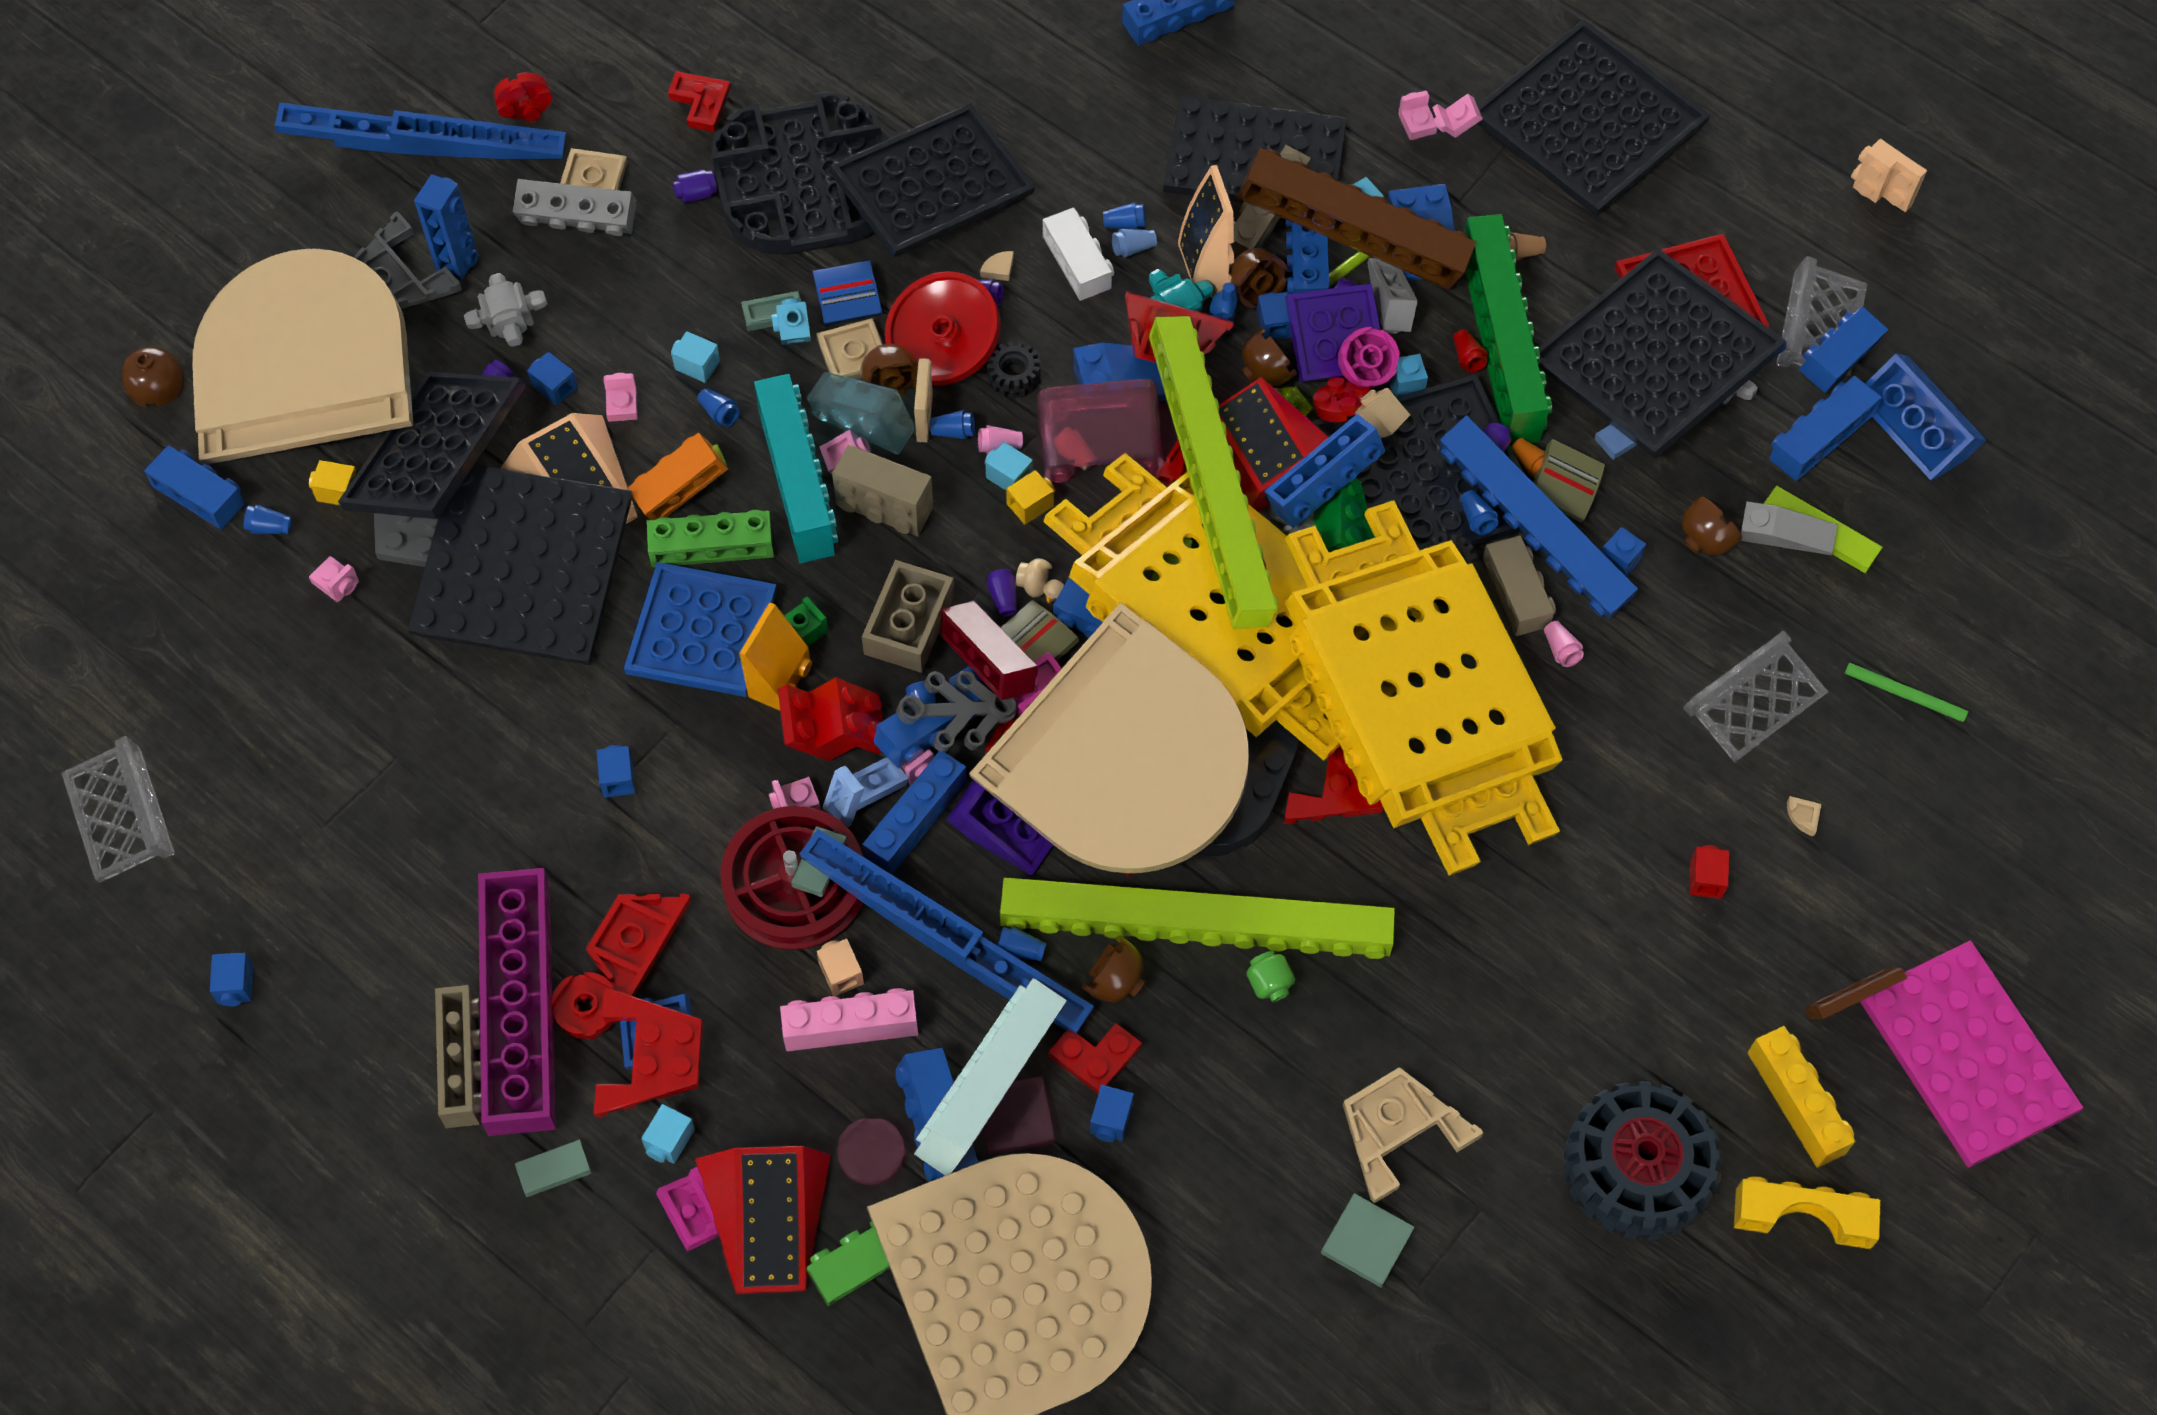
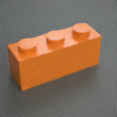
M698 432L695 436L687 438L682 443V446L673 453L660 459L658 464L647 473L638 476L627 489L631 490L633 498L643 513L651 520H656L660 517L669 516L727 471L728 467L712 444Z

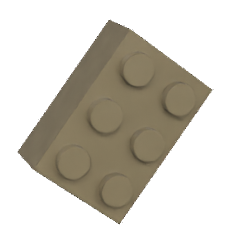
M851 445L846 447L832 472L836 505L846 512H856L864 515L875 523L882 522L890 525L903 534L910 533L919 536L933 510L931 476Z
M895 560L862 635L864 655L922 673L940 631L941 609L950 607L954 598L953 577Z

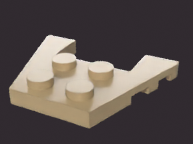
M1400 1067L1346 1099L1343 1103L1369 1196L1373 1204L1400 1187V1183L1382 1159L1383 1156L1435 1124L1439 1126L1456 1152L1480 1139L1483 1135V1131L1475 1124L1471 1125L1460 1116L1458 1111L1451 1106L1447 1107L1433 1096V1092Z

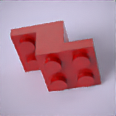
M837 677L811 692H806L788 684L778 689L785 746L827 761L855 747L875 754L882 753L874 744L876 726L883 722L879 694Z

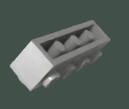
M518 179L513 214L522 224L528 226H538V223H545L555 229H566V226H571L587 233H593L597 229L606 230L605 232L609 235L622 236L623 233H632L637 200L632 192Z

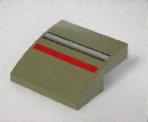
M1552 439L1546 446L1541 468L1535 473L1533 483L1565 515L1582 523L1597 492L1605 464Z
M1032 600L1001 627L1010 639L1033 661L1050 652L1057 662L1079 642L1078 637L1064 623Z

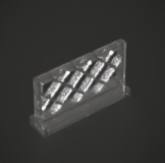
M1806 256L1794 273L1782 338L1786 340V349L1778 355L1776 364L1786 368L1791 363L1802 366L1806 361L1801 355L1802 349L1807 346L1811 347L1813 344L1819 347L1817 342L1829 330L1822 318L1830 315L1837 325L1842 319L1838 311L1846 308L1848 312L1850 311L1854 314L1864 304L1867 283L1816 266L1817 259ZM1816 277L1826 280L1830 288L1822 291L1816 282ZM1848 287L1856 290V298L1849 300L1842 288ZM1833 292L1842 303L1835 307L1826 296ZM1817 299L1826 309V311L1819 314L1811 305L1812 301ZM1813 322L1822 333L1816 337H1813L1807 329V325ZM1851 369L1840 380L1847 381L1850 378Z
M1785 631L1779 633L1707 686L1683 707L1690 717L1696 715L1734 763L1828 693L1827 689L1788 644L1792 639ZM1785 655L1793 665V674L1777 671L1778 659ZM1764 675L1771 677L1770 690L1755 688V676ZM1777 678L1792 680L1791 694L1776 692ZM1747 682H1749V687L1743 686ZM1798 682L1808 683L1816 694L1812 697L1799 696ZM1735 691L1748 693L1747 707L1732 705V697ZM1754 695L1770 697L1769 711L1754 709ZM1776 698L1791 701L1789 714L1775 712ZM1712 708L1725 710V724L1714 723L1707 712ZM1731 712L1747 714L1746 728L1731 726ZM1753 715L1767 717L1768 730L1752 729ZM1775 719H1779V720H1780V721H1778L1776 724H1774V720H1775ZM1730 732L1745 734V747L1737 751L1730 742ZM1752 736H1756V737H1757L1756 739H1754L1753 741H1751V740H1752Z
M127 736L114 741L115 748L61 772L94 879L99 883L157 855L164 859L175 854L141 749ZM117 758L119 765L114 775L110 776L102 773L107 762ZM84 773L90 774L91 777L84 790L76 788L73 778ZM99 778L110 781L103 796L92 793ZM118 784L127 788V793L121 803L111 800ZM89 798L100 801L92 817L85 815L83 812V808ZM108 804L118 807L111 823L100 820ZM126 811L133 812L136 816L130 830L119 826ZM97 824L108 828L101 843L94 842L91 837ZM116 831L127 834L120 850L109 847ZM135 837L144 840L146 850L135 855L128 853ZM108 851L116 854L117 856L112 866L102 870L100 862L105 852Z

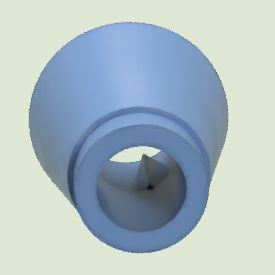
M1119 229L1118 232L1112 235L1114 253L1117 256L1122 255L1124 258L1156 247L1157 244L1154 230Z

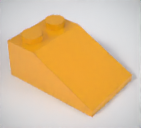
M769 602L739 654L748 697L780 711L778 689L786 684L797 688L801 677L805 678L808 675L812 661L810 660L809 649L806 643L777 606Z

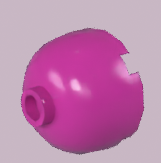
M1364 327L1354 331L1343 341L1338 352V365L1342 375L1350 383L1358 387L1373 388L1386 383L1395 375L1400 352L1396 341L1388 332L1384 330L1379 331L1372 327Z

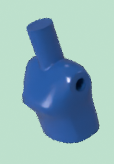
M1225 283L1223 289L1214 295L1210 305V313L1213 316L1234 322L1238 295L1232 283Z

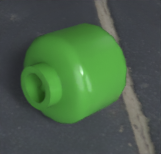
M1269 951L1250 961L1251 966L1246 974L1258 998H1270L1271 1002H1276L1290 995L1288 989L1294 984L1295 977L1283 955L1274 954V951Z

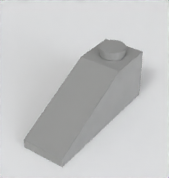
M1369 258L1370 282L1372 283L1378 321L1382 330L1393 334L1411 332L1418 300L1403 271L1376 258Z
M1746 502L1741 529L1743 538L1740 541L1832 555L1837 524L1778 506Z

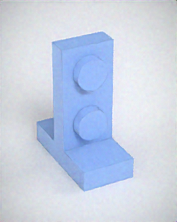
M887 757L854 774L846 766H843L834 772L823 809L826 813L841 821L846 827L852 825L857 810L907 785L909 778L901 768H897Z

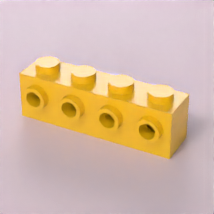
M1783 1026L1755 1039L1747 1053L1815 1166L1819 1168L1847 1154L1856 1142L1854 1140V1132L1850 1124L1842 1120L1838 1114L1832 1095L1822 1088L1818 1081V1073L1811 1063H1807L1803 1057L1797 1038L1793 1034H1789L1786 1027Z

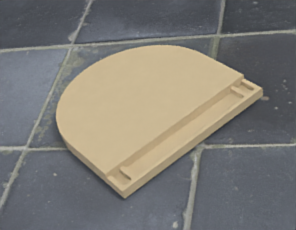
M323 249L293 250L271 256L250 266L232 279L218 293L205 312L198 327L193 348L195 431L198 433L199 461L202 464L208 465L413 426L407 334L402 310L382 278L369 266L356 258L340 252Z
M1120 603L969 774L973 780L1055 847L1075 860L1110 872L1144 873L1171 867L1189 859L1208 846L1224 830L1236 812L1245 790L1249 767L1248 740L1241 713L1234 699L1219 679L1146 620L1143 621Z
M1011 1154L995 1157L867 1207L947 1415H1038L1086 1394L1105 1381L1127 1358L1140 1336L1148 1314L1152 1284L1151 1264L1142 1231L1132 1212L1120 1196L1102 1179L1077 1164L1040 1154Z

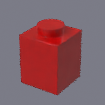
M1712 845L1696 847L1690 860L1689 895L1722 899L1728 887V850H1720Z

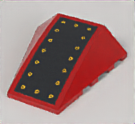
M1262 377L1219 405L1218 413L1220 420L1226 426V440L1228 446H1231L1233 449L1235 470H1238L1240 473L1242 493L1247 496L1248 504L1257 512L1270 505L1265 497V490L1329 438Z
M804 1146L733 1148L696 1158L695 1162L703 1180L707 1201L710 1203L715 1228L720 1236L723 1246L722 1251L735 1294L804 1292L806 1290L808 1279L807 1266L811 1264L810 1258L813 1253L831 1154Z

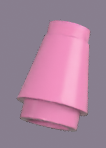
M989 425L986 428L979 429V452H986V455H988L992 449L997 450L1003 442L1015 449H1022L1023 435L1021 431Z
M1553 621L1544 628V633L1557 663L1562 664L1563 667H1570L1583 658V645L1559 621Z

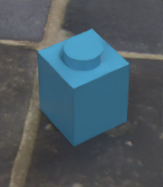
M1415 354L1399 357L1396 373L1388 380L1392 394L1398 397L1426 389L1428 377L1421 355Z

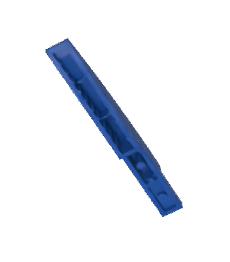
M280 102L275 121L276 133L334 140L335 147L412 155L495 159H562L566 132L396 110H394L393 117Z
M816 830L800 852L799 856L867 906L1008 1000L1012 998L1020 985L1027 988L1034 978L1067 1000L1053 1021L1054 1024L1062 1029L1069 1030L1075 1034L1078 1033L1091 1013L1093 1005L982 937L983 931L821 830Z

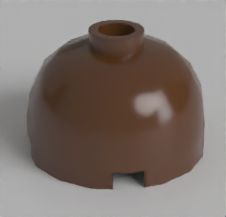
M1252 248L1242 252L1234 260L1229 270V274L1232 277L1230 283L1237 290L1238 300L1244 306L1257 308L1255 305L1258 303L1259 295L1271 292L1281 293L1287 281L1284 277L1285 270L1288 272L1287 266L1275 253L1264 248Z
M1261 328L1246 341L1242 349V359L1246 366L1241 370L1251 383L1262 377L1273 388L1280 387L1298 374L1295 369L1291 372L1288 371L1289 360L1270 336L1264 339L1263 335L1266 331L1264 328Z
M881 344L872 349L864 357L860 367L861 381L867 395L868 393L872 394L873 398L878 401H890L905 396V390L911 385L915 389L917 385L918 363L914 355L908 349L898 344Z
M143 347L132 352L125 359L121 370L122 384L129 398L136 404L147 407L146 404H156L157 407L163 406L173 401L183 389L184 372L175 357L168 351L159 347Z
M1699 496L1691 503L1681 521L1682 530L1686 535L1683 542L1695 554L1699 550L1709 556L1725 554L1743 537L1733 522L1730 521L1728 523L1722 516L1724 513L1703 496Z
M1121 935L1115 938L1119 944L1116 947L1109 944L1088 974L1094 976L1090 985L1085 981L1082 989L1103 1002L1114 1003L1122 1001L1128 994L1134 997L1145 982L1140 978L1144 970L1142 955L1131 942Z

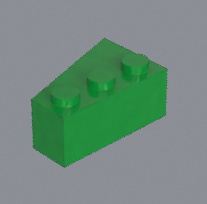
M1356 478L1347 483L1330 500L1314 511L1313 526H1316L1328 552L1374 538V534L1364 515L1367 511V504L1362 483Z

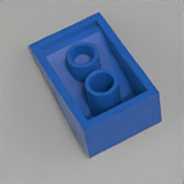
M1445 184L1389 191L1387 199L1389 204L1398 208H1408L1414 211L1418 217L1425 220H1436L1442 224V227L1455 231L1452 207ZM1403 271L1407 281L1422 279Z
M1098 343L1073 348V369L1087 417L1167 401L1157 364L1136 358L1133 355L1132 345Z

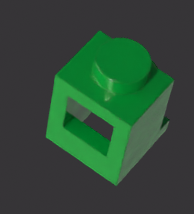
M805 597L802 600V604L784 615V617L806 645L809 646L828 633L824 614L808 597Z

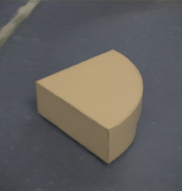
M1000 252L988 258L981 268V278L1009 281L1014 252Z
M1790 796L1787 801L1790 819L1802 832L1814 836L1817 831L1821 804Z

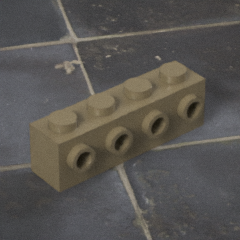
M1285 145L1282 152L1279 153L1281 157L1289 161H1300L1310 169L1311 158L1290 146ZM1243 202L1239 211L1241 213L1237 222L1233 221L1234 243L1230 244L1234 255L1238 257L1248 249L1262 248L1281 217Z
M469 985L435 988L438 1116L445 1128L480 1125L481 1092H479L478 1081H481V1061H478L477 1050L480 1049V1029H477L476 1019L480 1018V999L474 997Z

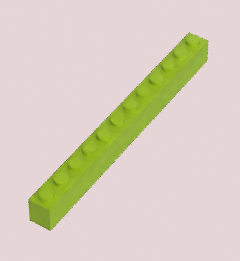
M1190 316L1155 317L1149 339L1233 629L1269 627L1274 614L1278 612V599L1272 594L1270 573L1264 567L1262 546L1257 543L1255 537V523L1249 517L1247 496L1242 493L1240 487V473L1238 470H1235L1233 449L1231 446H1228L1226 440V426L1220 420L1218 413L1219 403L1217 398H1214L1211 390L1212 380L1211 376L1206 373L1204 366L1205 356L1198 346L1197 330L1193 328Z
M1004 878L1000 910L1001 926L1010 929L1014 926L1021 931L1026 928L1039 929L1041 932L1050 934L1058 931H1069L1078 936H1088L1094 933L1104 934L1106 937L1113 939L1121 935L1122 937H1137L1142 941H1153L1158 938L1169 939L1177 944L1197 941L1207 946H1218L1222 943L1234 944L1242 949L1261 946L1267 947L1272 951L1299 949L1306 954H1315L1319 951L1332 952L1337 956L1363 954L1371 959H1381L1385 956L1390 957L1393 947L1394 908L1016 878Z

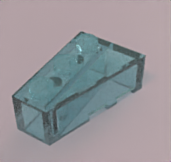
M824 372L807 396L813 414L818 419L845 431L851 430L857 436H863L868 442L896 455H899L916 429L898 391L895 389Z

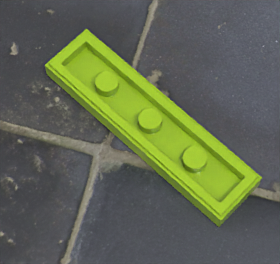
M1779 486L1774 488L1764 502L1766 505L1782 507L1837 524L1832 554L1863 573L1867 572L1882 549V546Z

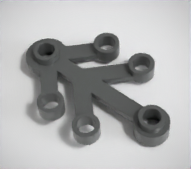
M964 670L955 679L956 688L949 684L940 672H931L925 679L924 686L927 691L931 693L939 692L952 703L923 704L915 696H906L902 698L896 709L898 718L906 724H914L920 718L956 716L945 730H941L936 734L933 740L934 747L938 751L946 752L952 747L954 738L973 716L986 715L976 729L969 730L964 738V744L968 749L973 751L980 749L985 742V736L996 723H1007L1014 718L1017 712V705L1014 698L1000 700L996 694L977 681L972 672ZM961 678L968 679L970 684H963ZM930 679H936L940 685H933ZM971 691L983 702H972L961 692ZM995 706H1002L1005 712H1000ZM904 709L911 710L913 712V716L907 715L904 712ZM970 736L977 737L979 743L972 742ZM939 738H946L949 744H942Z

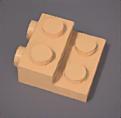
M1879 139L1872 147L1869 145L1865 147L1858 157V160L1862 163L1856 167L1851 175V178L1855 180L1853 188L1875 203L1881 197H1884L1892 205L1906 212L1913 205L1927 170L1882 139Z

